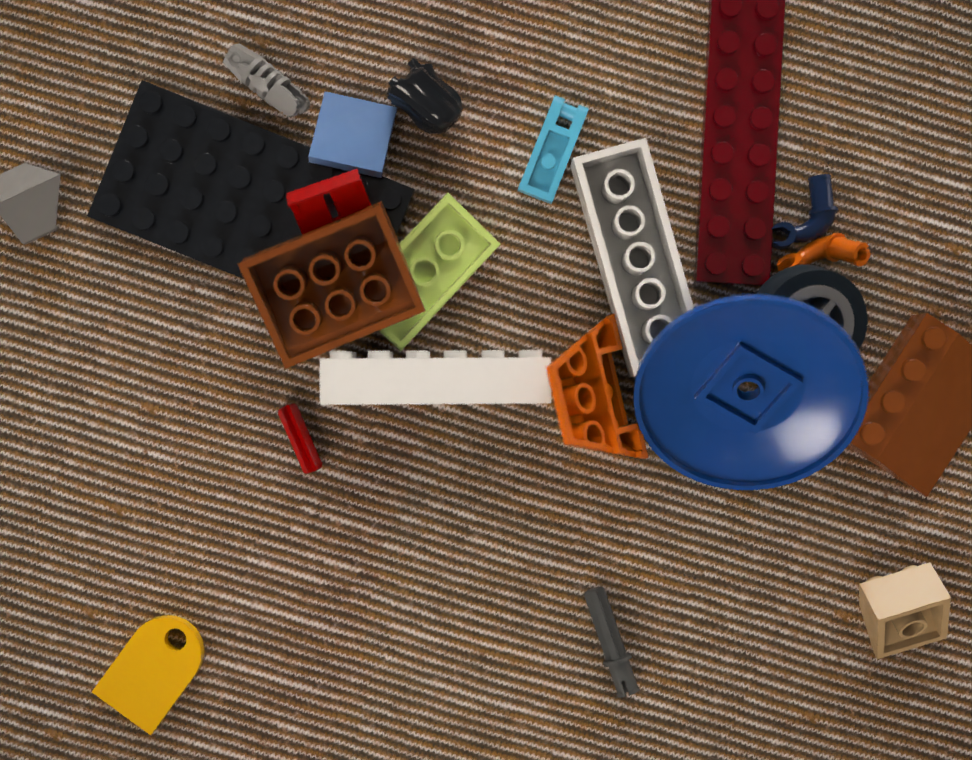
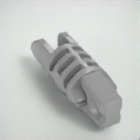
M240 43L233 44L230 47L223 63L242 84L248 86L252 92L256 93L261 99H264L268 105L275 107L279 112H283V115L290 118L298 113H305L310 109L309 106L311 104L308 97L292 84L288 77L268 63L266 59Z

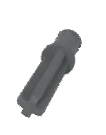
M602 586L591 588L584 592V597L606 659L603 661L604 667H609L618 698L626 697V692L629 693V696L639 692L640 688L637 685L629 659L632 658L631 653H626L605 589Z

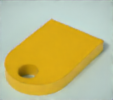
M162 615L149 620L134 633L92 690V693L151 736L202 666L205 650L199 631L186 619L174 615ZM171 629H180L184 632L186 636L184 647L178 648L170 644L168 634Z

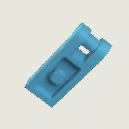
M556 95L553 98L518 187V192L549 204L553 202L589 111V108L579 105L577 108L564 103V98ZM558 117L572 121L570 128L566 129L556 125Z

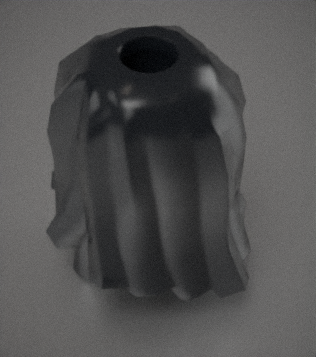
M414 57L408 62L410 73L405 79H398L394 76L389 81L390 86L387 91V99L391 100L392 105L398 106L405 111L419 129L429 134H443L461 116L463 110L461 97L451 86L436 75L432 64H420Z

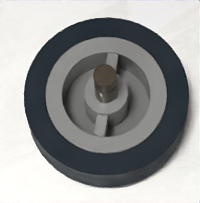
M795 265L774 274L758 290L757 294L781 296L797 300L820 310L836 321L852 338L858 350H860L867 331V308L858 288L846 277L815 265Z

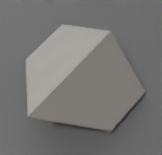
M23 163L0 174V216L24 245L58 230L56 220L61 176L59 173L27 163Z

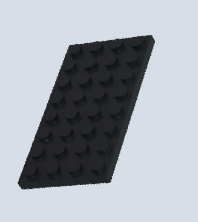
M141 80L87 216L244 279L238 267V263L241 260L302 234L291 208L288 207L286 193L348 171L310 163L308 156L311 147ZM360 174L371 205L382 201L396 236H398L415 189L383 176L379 178ZM330 193L323 195L332 218L338 217L339 215Z

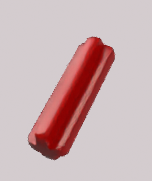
M291 403L280 408L278 415L302 471L305 474H309L319 470L322 467V461L297 404Z

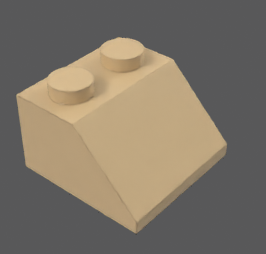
M930 562L919 566L911 565L905 567L900 572L883 577L875 576L859 584V606L873 652L877 659L947 638L951 597Z

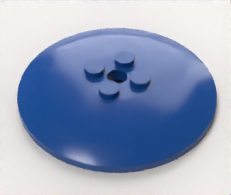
M765 294L729 296L707 302L685 312L667 325L653 339L645 351L636 373L634 410L638 426L651 449L660 459L682 475L706 485L724 489H769L787 485L814 474L831 463L845 450L858 432L865 416L869 396L868 378L863 359L852 338L836 321L820 310L797 300ZM748 381L758 385L753 391L743 392L738 389L740 384Z

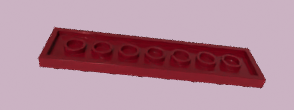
M709 0L694 272L695 283L762 286L770 278L785 0Z

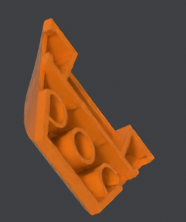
M613 313L606 316L548 365L546 370L564 445L646 459L649 458L638 422L628 424L612 357V352L623 349L615 314Z

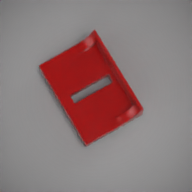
M358 169L286 193L288 207L291 208L302 234L371 206ZM330 193L338 212V217L332 218L323 195Z

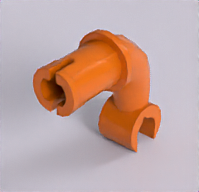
M837 232L809 242L797 253L784 255L778 260L777 268L781 271L795 265H810L817 260L825 258L831 262L841 260L860 267L868 262L871 252L870 249H867L869 247L867 243L847 239L844 234Z

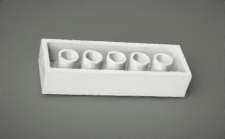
M646 137L574 157L570 165L612 314H615L629 377L636 376L639 363L653 339L673 320L694 308Z
M466 350L444 351V358H430V352L406 351V358H393V352L368 351V358H357V352L330 351V359H320V405L551 404V387L546 367L551 364V357H542V350H520L519 357L504 358V350H482V358H467Z

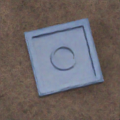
M325 91L308 156L309 162L346 171L358 169L360 174L382 178L397 107Z

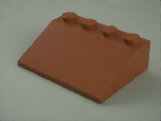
M382 201L248 256L238 263V267L285 369L425 312L414 279Z
M924 313L910 317L868 382L869 396L865 416L858 432L847 447L922 496L927 497L972 428V344L930 314Z

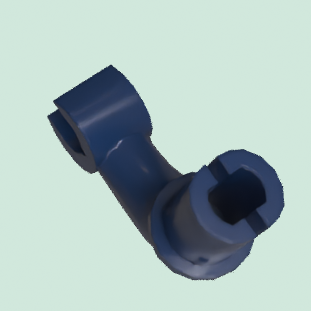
M830 174L816 175L808 179L812 210L808 211L810 219L798 226H793L788 222L777 223L772 227L773 232L782 231L788 234L785 241L774 242L772 247L778 250L787 249L792 243L813 241L827 233L834 223L835 214L839 212L838 207L834 206Z

